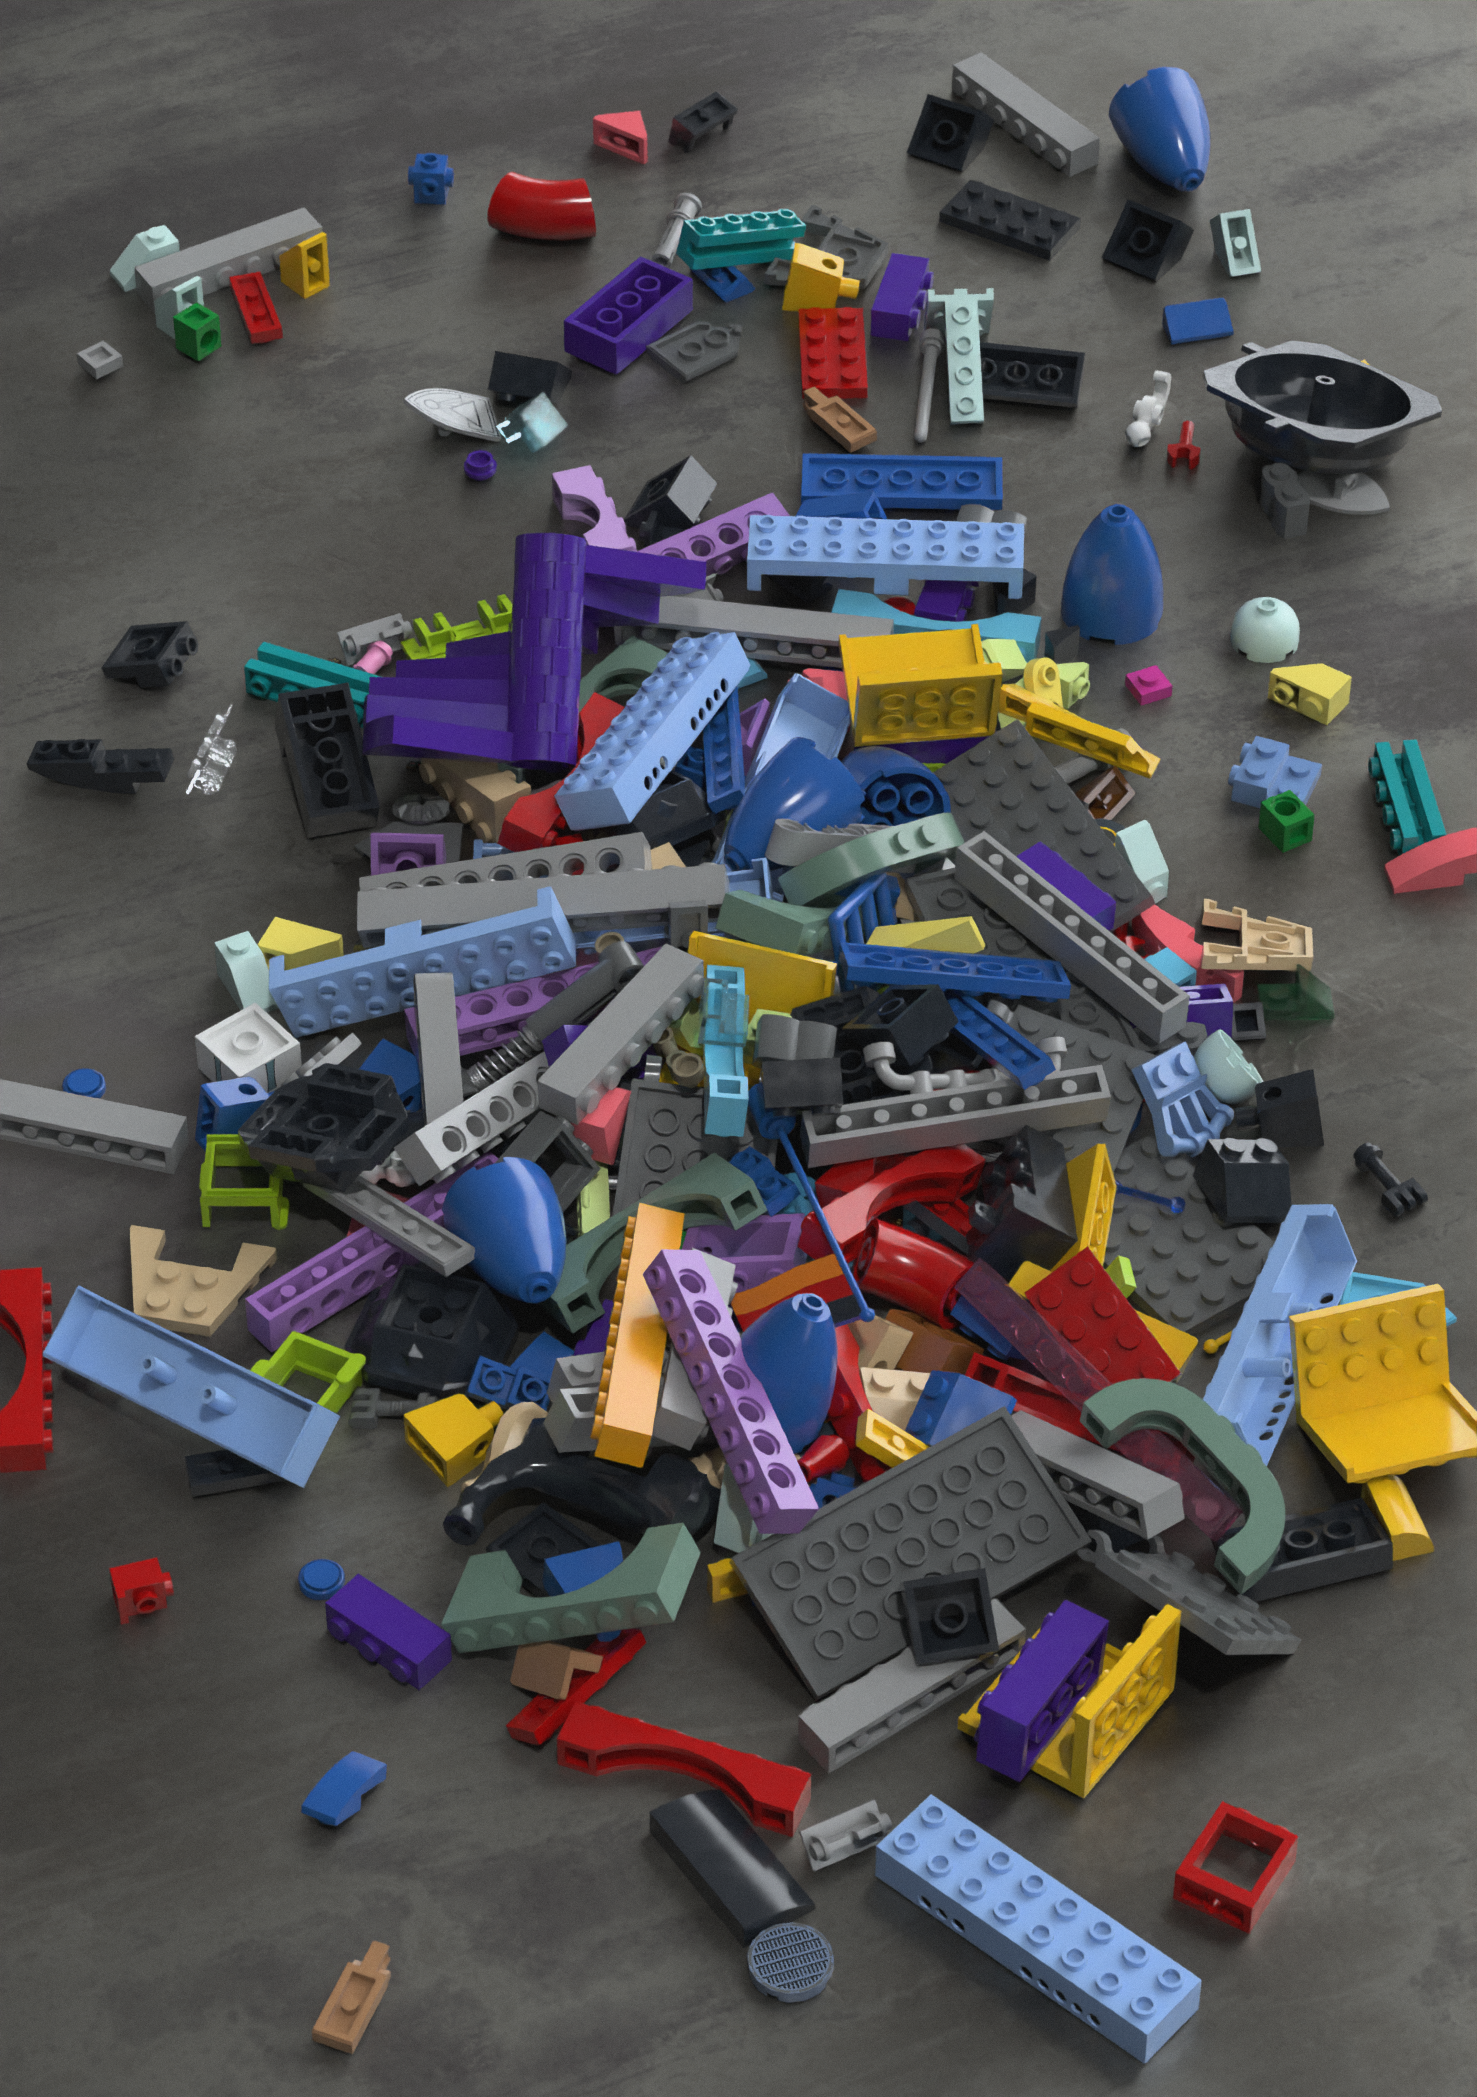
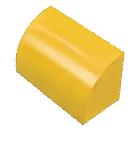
M1393 1474L1373 1477L1368 1482L1362 1484L1361 1497L1393 1542V1561L1434 1552V1545L1404 1482L1398 1476Z

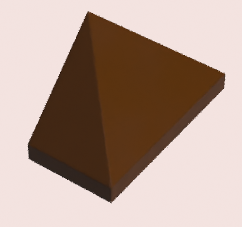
M1117 766L1111 767L1075 793L1079 799L1089 804L1088 812L1093 819L1101 818L1112 820L1136 794Z

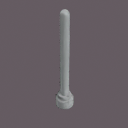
M934 328L924 330L919 340V349L924 355L914 431V439L918 443H923L927 439L937 357L945 349L946 338L944 333Z

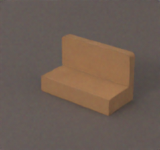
M550 1640L520 1644L510 1683L543 1695L565 1700L573 1668L599 1673L603 1656Z

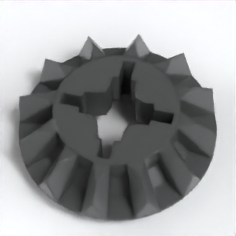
M419 793L417 795L407 794L394 801L392 812L394 816L404 822L429 824L437 822L449 814V802L441 796H432L430 793L426 795Z

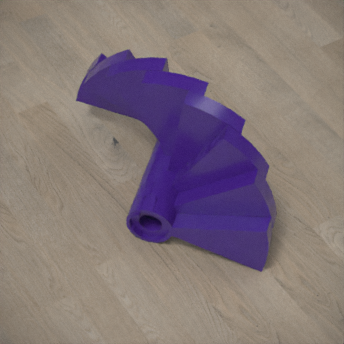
M528 533L516 536L512 621L509 623V631L446 643L445 658L396 660V677H369V694L364 697L362 755L505 763L508 766L521 769L546 770V773H562V770L574 769L577 765L582 654H598L599 627L659 624L660 597L705 590L706 562L587 545L586 539L568 534Z

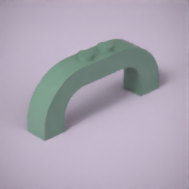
M952 813L936 814L879 830L846 842L796 866L778 877V880L789 904L809 907L822 902L850 885L875 875L916 864L914 870L916 875L946 857L952 861L957 856V847L965 842Z
M1143 1378L1118 1382L1102 1389L1083 1403L1080 1422L1105 1449H1108L1125 1435L1141 1429L1161 1430L1178 1439L1233 1497L1244 1514L1245 1526L1239 1533L1218 1548L1214 1566L1240 1594L1251 1588L1265 1575L1277 1554L1284 1530V1498L1277 1480L1262 1462L1259 1452L1255 1447L1250 1444L1246 1445L1235 1433L1233 1425L1226 1417L1219 1416L1203 1399L1188 1389L1157 1379Z

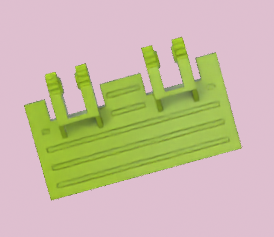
M506 594L497 596V608L500 614L495 615L486 600L478 601L476 605L482 623L486 627L485 629L479 620L451 627L442 612L433 614V625L437 632L431 633L422 618L414 619V632L422 646L418 645L415 638L401 641V648L406 654L407 660L445 658L446 643L509 631V623L512 621V603Z

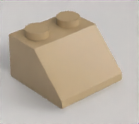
M860 1367L859 1376L863 1390L874 1413L905 1431L931 1373Z

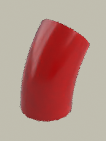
M510 172L500 180L490 199L487 221L490 227L523 238L546 241L580 240L596 236L594 210L584 178L545 180Z
M876 1218L871 1220L866 1227L857 1258L853 1261L852 1274L860 1291L901 1306L942 1329L950 1330L961 1324L950 1313L973 1275L986 1277L983 1266L969 1260L968 1257L913 1231Z

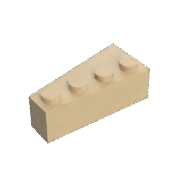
M421 758L419 771L424 782L431 784L438 791L439 796L449 802L457 812L460 820L464 824L468 823L476 832L478 839H483V843H497L503 821L519 797L531 795V785L525 781L518 784L515 782L516 776L508 769L501 772L495 762Z

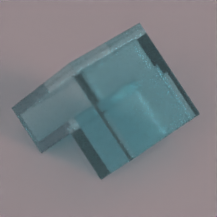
M543 392L521 404L497 428L508 443L521 437L531 452L534 453L545 447L568 425Z
M704 978L699 1003L698 1044L745 1047L748 1036L749 995L728 993V980Z

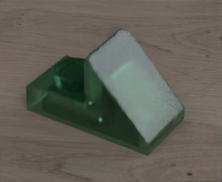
M1300 964L1296 965L1294 984H1258L1257 999L1258 1002H1262L1264 1021L1334 1019L1335 1013L1331 988Z

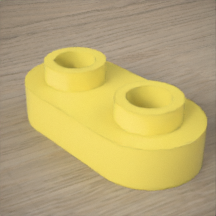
M1046 657L1030 660L1024 669L1025 689L1063 708L1059 670L1055 662Z

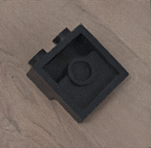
M187 621L132 625L101 669L107 679H129L135 677L141 688L166 687L174 681V677H179L183 674L184 663L189 659L190 655H195L198 651V640Z

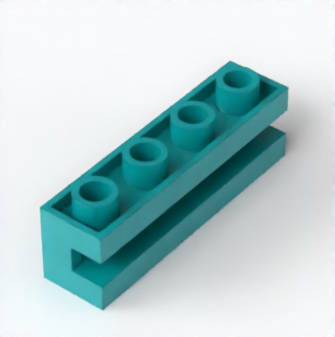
M779 209L773 212L754 211L751 214L742 215L726 214L722 217L712 218L702 216L698 219L684 220L676 255L691 270L773 262L775 257L791 260L796 243L793 238L804 237L807 225L789 209Z
M262 642L257 649L258 660L250 658L244 666L246 693L278 702V695L280 693L348 683L359 727L362 728L364 697L369 694V677H381L267 642Z
M1417 739L1403 740L1401 754H1393L1389 742H1376L1374 757H1369L1368 772L1370 778H1375L1376 780L1375 794L1377 802L1383 803L1382 816L1384 825L1390 826L1391 849L1397 850L1398 856L1426 842L1447 835Z

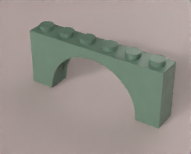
M740 889L725 893L715 928L759 946L807 956L832 949L828 917L847 897L833 894L816 905L804 907L775 901ZM875 904L878 925L881 926L877 904ZM859 906L858 909H859V915H860L862 933H863V938H864V940H865L866 937H865V931H864L862 913H861V908H860V906ZM844 921L846 941L849 943L846 921Z
M711 1154L566 1245V1260L561 1280L554 1293L548 1299L537 1303V1305L571 1333L576 1332L605 1313L599 1301V1293L606 1278L620 1264L621 1260L619 1258L624 1241L623 1234L628 1216L636 1217L639 1203L684 1213L683 1229L701 1225H721L736 1231L768 1211L753 1179L718 1154Z
M684 1523L647 1528L643 1538L632 1553L608 1574L583 1588L553 1597H528L519 1594L523 1579L506 1550L471 1555L441 1625L446 1632L451 1634V1641L458 1653H466L671 1623L676 1618L701 1552Z

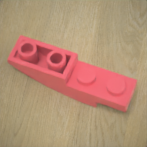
M1153 905L1132 919L1131 926L1136 937L1145 940L1142 948L1147 955H1154L1168 947L1197 971L1196 986L1226 984L1233 999V1004L1242 997L1244 970L1201 968L1203 945L1194 941L1195 928L1170 915L1156 905Z

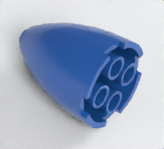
M1160 67L1148 70V76L1137 80L1130 86L1125 83L1117 91L1109 107V119L1123 146L1147 173L1168 187L1179 191H1193L1203 182L1210 157V128L1203 98L1196 82L1185 70L1175 67Z
M1115 504L1105 508L1092 520L1073 551L1063 584L1061 616L1067 627L1078 625L1080 628L1079 636L1086 640H1090L1093 636L1101 639L1115 640V645L1129 644L1148 637L1158 628V622L1163 615L1164 588L1158 554L1146 527L1133 510L1122 504Z
M795 737L787 742L767 762L744 793L728 828L724 845V860L732 871L754 869L752 859L767 858L765 852L776 819L799 821L798 823L803 826L805 822L810 828L822 832V829L826 828L827 825L833 828L834 825H837L838 828H847L849 824H860L865 819L860 804L865 800L862 791L852 774L836 756L829 760L815 749V741L804 737ZM767 858L770 871L788 867Z
M869 746L850 752L841 761L856 780L865 799L860 804L861 813L865 816V819L860 824L897 826L936 814L951 813L950 798L941 781L924 764L908 754L892 748Z
M503 1157V1162L491 1164L479 1170H476L474 1166L466 1171L454 1182L447 1192L442 1212L444 1214L445 1229L475 1248L474 1260L467 1263V1266L483 1282L514 1300L539 1303L548 1299L554 1293L561 1280L566 1260L567 1244L565 1221L561 1205L548 1175L537 1164L517 1157Z
M811 1293L798 1294L780 1302L761 1315L740 1336L745 1361L755 1377L761 1382L794 1454L802 1452L804 1446L818 1438L830 1408L837 1374L838 1347L832 1315L824 1300L818 1295Z

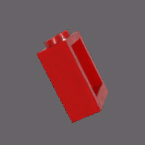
M1222 1801L1175 1872L1173 1899L1250 1934L1294 1865L1299 1836L1291 1833L1283 1826L1273 1825L1252 1815L1243 1808H1236ZM1222 1834L1272 1857L1251 1892L1200 1869Z

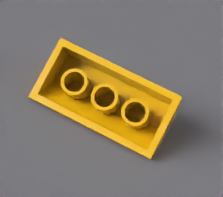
M1096 1144L1066 1163L1078 1241L1051 1269V1272L1087 1246L1100 1264L1104 1265L1117 1188L1105 1144Z

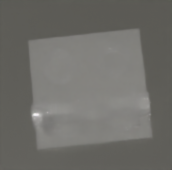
M231 703L224 716L217 713L208 731L214 735L213 738L206 735L197 752V755L202 757V760L195 758L186 775L187 778L192 780L186 792L187 794H190L193 786L200 788L206 795L217 793L223 779L227 775L231 762L237 753V748L233 740L223 739L219 737V734L233 707Z

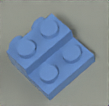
M1256 736L1252 744L1244 743L1240 754V763L1242 764L1241 766L1235 764L1232 766L1228 785L1233 786L1232 801L1260 808L1261 801L1291 790L1306 805L1321 776L1322 764L1289 756V744Z

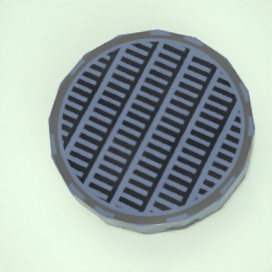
M794 1922L776 1924L763 1930L752 1941L747 1955L749 1978L758 1991L766 1996L767 1993L777 1996L778 2001L787 2003L806 2001L820 1994L826 1987V1982L830 1979V1976L832 1977L834 1970L832 1946L822 1933L810 1926Z

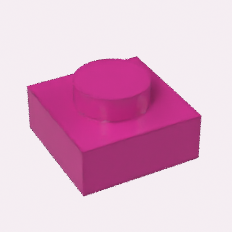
M1157 665L1126 674L1125 686L1141 706L1172 696L1173 686Z

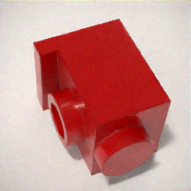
M157 1557L109 1568L112 1595L121 1625L129 1623V1616L151 1613L155 1610L167 1608L166 1597L174 1596L170 1573L161 1572Z

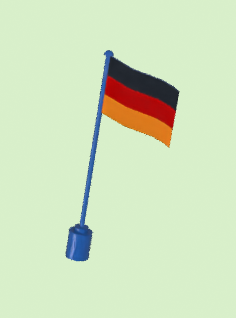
M760 1082L748 1091V1108L763 1137L781 1140L834 1254L796 1266L754 1288L735 1293L731 1306L744 1332L761 1315L780 1302L798 1294L808 1293L818 1295L828 1305L835 1328L858 1320L866 1323L871 1322L875 1317V1312L873 1309L868 1308L787 1137L795 1126L796 1118H773V1112H764L762 1082Z

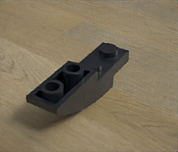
M102 739L45 740L36 742L26 765L29 770L71 786L110 793L136 794L140 783L165 782L175 758L171 748L106 750Z

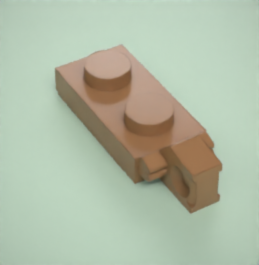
M815 387L803 391V407L807 410L809 417L850 453L877 440L876 429L838 396L827 398Z
M373 1940L362 1962L354 1960L353 1963H347L313 2027V2041L351 2054L354 2053L389 1985L391 1971L386 1970L391 1960L388 1954L389 1945Z

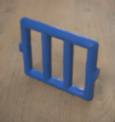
M886 872L865 879L828 917L835 959L833 963H837L836 976H838L840 993L855 989L851 980H846L838 958L840 942L847 943L843 922L846 921L849 943L864 944L858 909L860 906L867 943L875 927H879L873 896L874 891L881 926L895 925L898 922L896 910L892 907ZM873 982L872 986L867 987L878 991L885 983Z

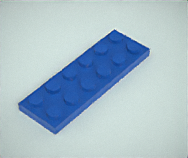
M803 453L801 505L804 500L874 490L883 509L927 508L955 510L960 509L962 505L976 504L991 510H1002V457Z
M840 942L838 958L845 978L858 986H872L873 982L886 983L889 987L891 985L938 984L943 993L947 992V989L962 990L963 993L971 996H982L984 992L999 993L1001 997L1007 999H1020L1021 995L1036 996V999L1043 1002H1057L1058 998L1069 999L1071 984L1060 961Z

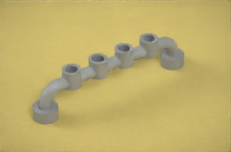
M1049 1037L1036 1042L1035 1046L1051 1058L1056 1068L1053 1072L1060 1071L1061 1059L1068 1054L1065 1039L1063 1037ZM878 1042L868 1045L863 1049L866 1066L875 1068L877 1076L885 1085L896 1090H910V1094L933 1091V1089H949L1010 1079L1002 1072H999L998 1069H985L978 1073H964L963 1070H952L944 1074H930L928 1071H918L909 1075H898L893 1072L889 1065L896 1061L892 1043Z

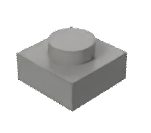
M101 341L77 353L78 364L96 379L123 367L122 355L105 341Z

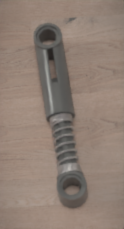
M619 941L607 946L601 952L598 964L525 1019L527 1025L522 1027V1033L517 1031L518 1036L515 1039L509 1037L511 1042L506 1046L501 1043L502 1049L498 1052L493 1049L494 1055L490 1058L485 1056L486 1061L480 1064L477 1062V1065L474 1064L469 1070L461 1068L463 1102L490 1086L493 1081H498L501 1075L506 1076L508 1074L507 1070H515L516 1063L524 1064V1057H532L533 1050L540 1051L543 1048L542 1040L563 1025L582 1024L613 1000L644 967L631 945L627 942Z

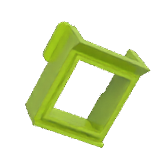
M207 1134L205 1162L201 1165L199 1189L202 1192L200 1205L203 1227L211 1226L212 1206H270L272 1227L277 1230L285 1229L288 1225L289 1200L286 1197H282L283 1179L270 1175L269 1188H215L216 1166H262V1164L248 1156L240 1144L238 1134Z
M292 1331L269 1361L264 1359L257 1361L250 1371L282 1387L295 1370L331 1383L317 1404L337 1414L358 1386H362V1367L366 1363V1358L363 1354H353Z

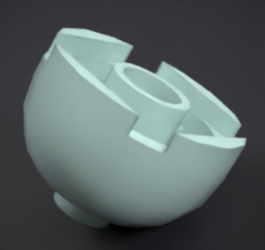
M1271 597L1254 598L1245 602L1235 613L1230 641L1237 653L1238 648L1247 653L1246 659L1261 663L1280 662L1286 658L1287 653L1292 650L1294 653L1297 650L1300 635L1299 621L1294 610L1286 602Z
M1218 1029L1199 1045L1194 1059L1200 1074H1207L1205 1085L1216 1099L1227 1104L1242 1103L1256 1095L1255 1086L1263 1082L1254 1065L1252 1063L1248 1064L1241 1055L1244 1052L1223 1030Z

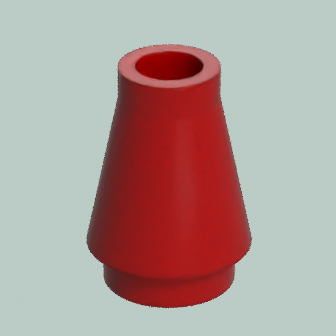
M836 1435L819 1436L797 1461L807 1483L818 1477L832 1474V1472L841 1471L849 1459V1450L846 1443Z

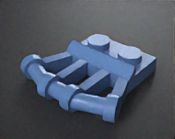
M1186 1041L1131 1069L1152 1114L1157 1146L1162 1156L1175 1157L1178 1153H1184L1191 1157L1197 1156L1203 1151L1207 1139H1220V1133L1223 1128L1229 1126L1235 1115L1232 1108L1226 1104H1221L1205 1085L1207 1074H1200ZM1204 1111L1210 1117V1122H1208L1204 1114Z

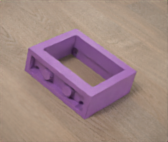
M805 1213L778 1214L772 1217L760 1215L736 1231L721 1225L690 1227L687 1229L682 1250L695 1248L736 1265L733 1281L738 1283L736 1293L754 1288L796 1266L806 1263L808 1254L797 1247L802 1233L800 1227L805 1218Z

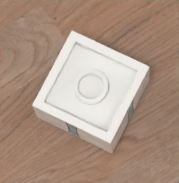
M253 1003L195 1036L198 1068L213 1082L252 1077L255 1078L266 1093L280 1088L281 1084L302 1066L300 1042L257 1003Z

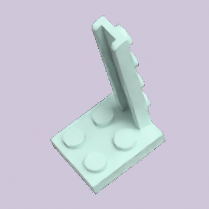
M987 288L986 294H967V289H954V295H935L934 289L928 290L924 330L930 328L938 329L946 337L950 424L984 423L979 336L983 333H989L994 302L993 288Z

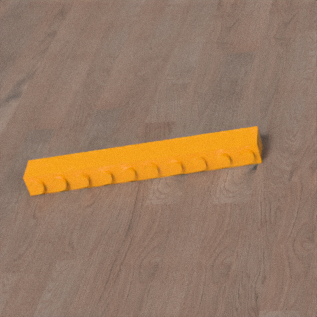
M639 1203L636 1217L628 1216L623 1234L624 1241L619 1258L621 1261L616 1277L617 1284L612 1301L613 1307L609 1319L610 1327L605 1343L606 1350L601 1367L603 1370L597 1391L599 1394L594 1410L595 1418L590 1434V1439L597 1440L594 1457L643 1468L652 1437L667 1337L666 1325L646 1284L643 1273L661 1249L680 1250L684 1213Z

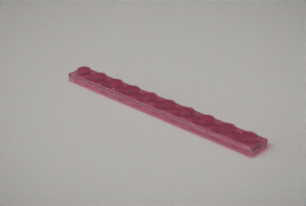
M979 1258L955 1285L954 1288L1081 1412L1083 1403L1102 1389L1113 1385L983 1259ZM1136 1430L1114 1443L1132 1462L1178 1482L1183 1494L1182 1504L1184 1513L1210 1539L1217 1542L1243 1513L1160 1430Z

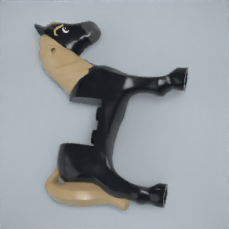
M522 1402L510 1407L500 1418L493 1440L486 1451L481 1474L475 1479L462 1483L456 1507L448 1511L442 1525L446 1535L454 1542L465 1546L473 1545L485 1529L482 1516L494 1501L513 1489L534 1488L548 1495L568 1500V1510L638 1534H645L647 1528L684 1523L690 1535H693L709 1523L718 1511L724 1466L728 1463L720 1446L713 1450L703 1451L697 1457H689L687 1459L683 1456L664 1453L655 1462L647 1476L643 1477L588 1458L591 1451L558 1452L544 1425L548 1412L534 1402ZM815 1440L810 1444L804 1446L802 1452L794 1454L797 1461L804 1455V1453L815 1442ZM818 1478L810 1481L808 1486L810 1487L812 1483L817 1484Z

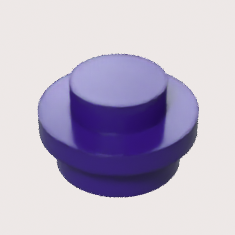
M473 451L464 462L465 474L475 480H486L497 471V463L493 459L492 454L487 451Z

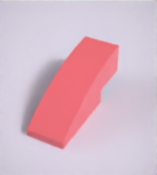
M1477 827L1426 842L1386 863L1384 871L1393 893L1463 885L1465 874L1477 873Z

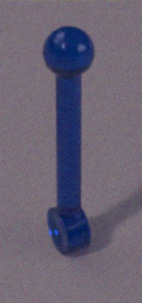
M1115 1180L1117 1186L1115 1195L1122 1193L1166 1205L1175 1213H1181L1185 1210L1186 1202L1181 1197L1165 1198L1122 1186L1121 1182Z

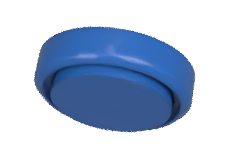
M84 1068L69 1073L63 1080L62 1088L63 1091L100 1099L106 1091L104 1076L100 1072Z
M329 1559L310 1561L299 1571V1589L310 1599L328 1600L345 1586L344 1570L338 1563Z

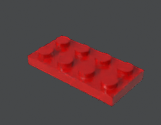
M812 307L799 309L802 399H804L803 391L811 387L818 389L827 398L838 396L840 399L868 398L863 308Z
M1088 1246L1024 1293L1097 1393L1110 1385L1126 1380L1144 1378L1173 1382L1182 1375Z

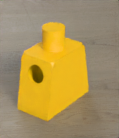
M795 243L784 290L782 310L799 312V309L812 307L835 308L838 296L851 299L857 298L860 280L842 277L844 265L842 258L800 243Z
M456 1394L404 1414L405 1442L447 1487H450L485 1460L486 1451L494 1437L493 1428L498 1426L500 1418L504 1414L495 1401L477 1409L465 1395Z

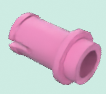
M380 640L370 643L367 647V653L352 668L375 675L382 666H386L391 662L393 654L391 647Z

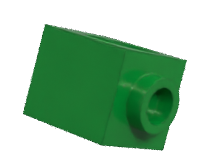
M196 302L173 316L175 345L178 350L200 361L222 347L218 314Z
M1291 790L1261 801L1258 828L1284 853L1312 841L1315 814Z

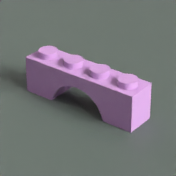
M590 465L552 473L553 501L562 519L581 521L593 527V529L583 534V538L587 540V545L637 552L634 539L628 538L623 518H618L616 515L613 499L611 497L607 498L602 478L596 477Z

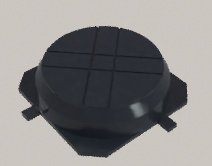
M1291 340L1265 349L1253 342L1242 345L1241 349L1242 352L1249 354L1248 356L1204 370L1203 373L1206 391L1225 399V409L1232 422V430L1245 446L1273 461L1303 470L1309 469V471L1356 474L1382 468L1390 463L1394 455L1407 444L1413 427L1440 418L1442 414L1437 396L1325 344Z

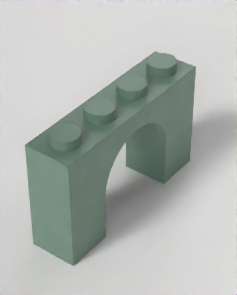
M632 635L623 644L618 645L601 663L596 664L581 679L579 713L594 692L608 699L618 695L636 694L642 687V682L650 677L657 668V663L665 658L668 653Z

